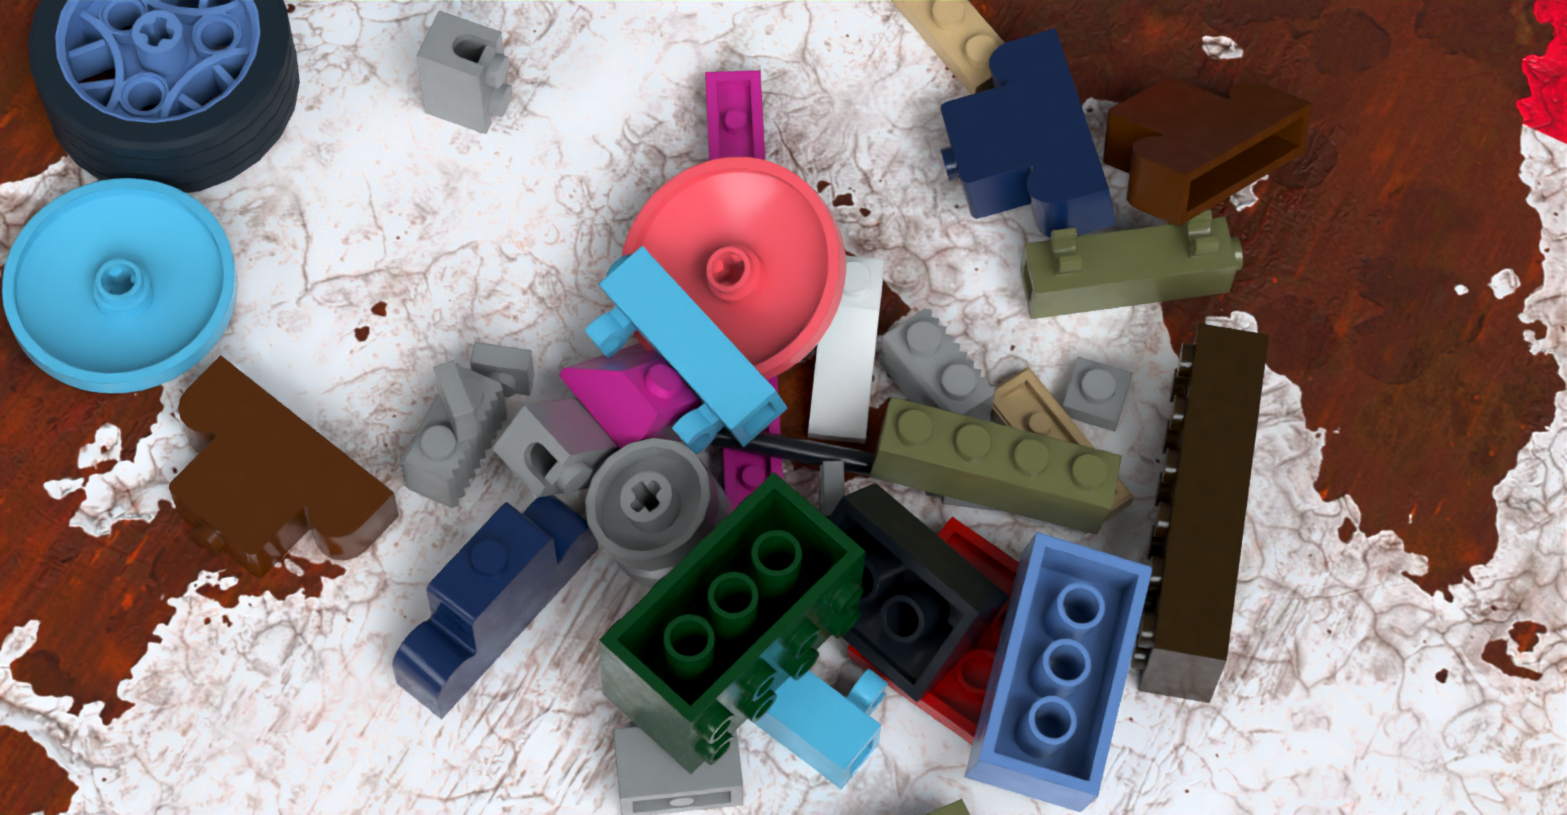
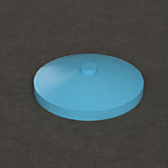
M118 178L97 181L73 189L54 199L31 218L17 236L8 254L2 278V297L6 317L17 342L25 354L41 370L67 385L82 390L98 393H129L156 387L173 380L198 364L213 349L225 332L232 317L237 297L238 277L230 243L223 228L212 213L198 200L175 187L146 179Z

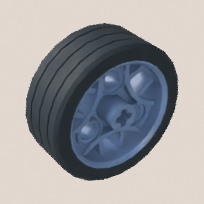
M40 0L34 11L28 36L30 70L56 139L78 166L100 181L118 178L146 179L170 185L185 193L202 191L235 178L259 162L281 138L295 111L300 79L287 8L283 0ZM127 26H133L129 30H121ZM218 46H228L227 48H224L222 50H213ZM115 69V79L81 83L83 79ZM221 93V95H219L203 107L201 106L203 103H205L207 100H209L216 94ZM156 105L152 110L140 111L146 106Z

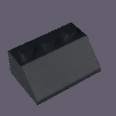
M873 483L843 496L828 518L866 551L862 579L864 591L860 597L859 604L861 615L854 626L842 638L917 703L980 640L1009 596L877 483Z

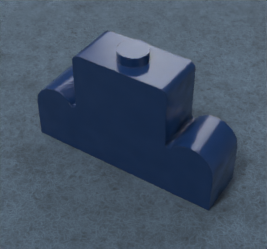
M1056 28L1000 45L989 59V68L994 88L950 100L941 105V113L950 146L941 148L940 151L949 181L960 178L970 215L973 218L979 219L1031 204L1038 230L1051 238L1052 230L1076 227L1077 236L1117 225L1109 187Z
M555 495L536 498L523 514L508 502L504 503L428 584L426 592L431 617L412 630L396 651L392 663L396 683L442 720L598 550V542L590 530L587 520Z

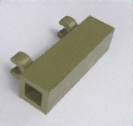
M1210 209L1180 226L1166 224L1077 236L1076 227L1052 230L1051 240L1025 243L1020 272L1030 319L1230 293L1236 271L1242 270L1243 253L1239 238L1237 236L1230 237L1226 217L1212 218V211Z

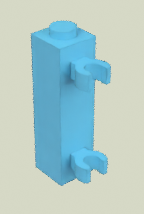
M643 246L633 254L620 257L611 265L606 278L598 285L615 308L596 318L584 331L607 358H610L626 344L630 335L637 330L652 348L666 360L671 368L678 373L683 382L703 402L699 408L685 414L672 427L691 451L696 454L703 451L723 427L745 447L788 409L773 386Z
M868 669L845 698L811 671H808L796 681L789 677L775 691L777 699L772 707L754 724L842 790L879 745L881 724L870 715L886 697V693L883 690L887 687L888 683Z

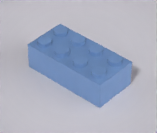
M1036 532L1020 556L964 775L965 778L1080 813L1098 797L1153 567Z

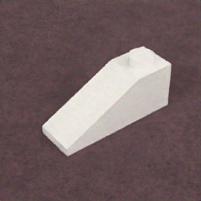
M846 255V276L842 298L831 325L817 344L808 438L865 444L885 259Z

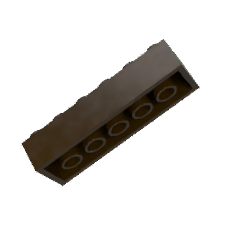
M1199 323L1193 344L1182 343L1178 368L1174 370L1169 402L1173 403L1170 420H1167L1162 446V454H1166L1163 472L1159 474L1154 506L1158 507L1155 525H1152L1147 550V560H1151L1150 567H1153L1142 611L1143 617L1140 633H1137L1131 662L1132 669L1142 670L1139 691L1210 703L1226 664L1268 348V334Z

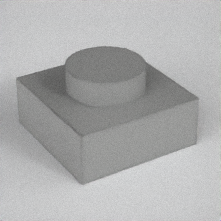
M474 342L470 360L472 371L500 382L504 398L512 397L515 394L531 395L535 376L532 350Z
M1077 357L1062 408L1071 419L1115 432L1133 373Z

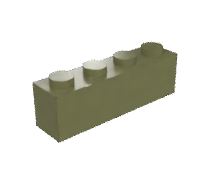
M891 397L881 424L869 477L1097 535L1112 509L1122 455Z

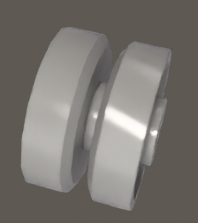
M658 438L629 443L609 456L592 477L585 500L587 524L599 545L608 555L614 558L617 565L628 576L643 586L651 588L681 562L700 540L709 535L733 512V505L715 477L709 473L696 453L677 441Z

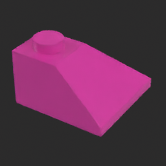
M640 343L620 349L610 358L601 355L565 367L559 374V377L619 449L629 443L650 438L681 442L682 440L672 427L685 414L702 405L666 360L655 350L646 351Z

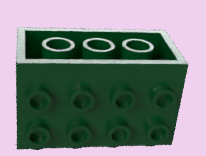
M773 472L599 639L603 695L690 774L704 761L709 765L716 763L733 744L735 737L732 734L747 719L754 723L763 717L777 699L775 691L789 677L795 681L803 677L819 657L817 649L831 635L836 639L843 637L857 622L861 615L859 604L860 597L864 591L862 579L866 551Z

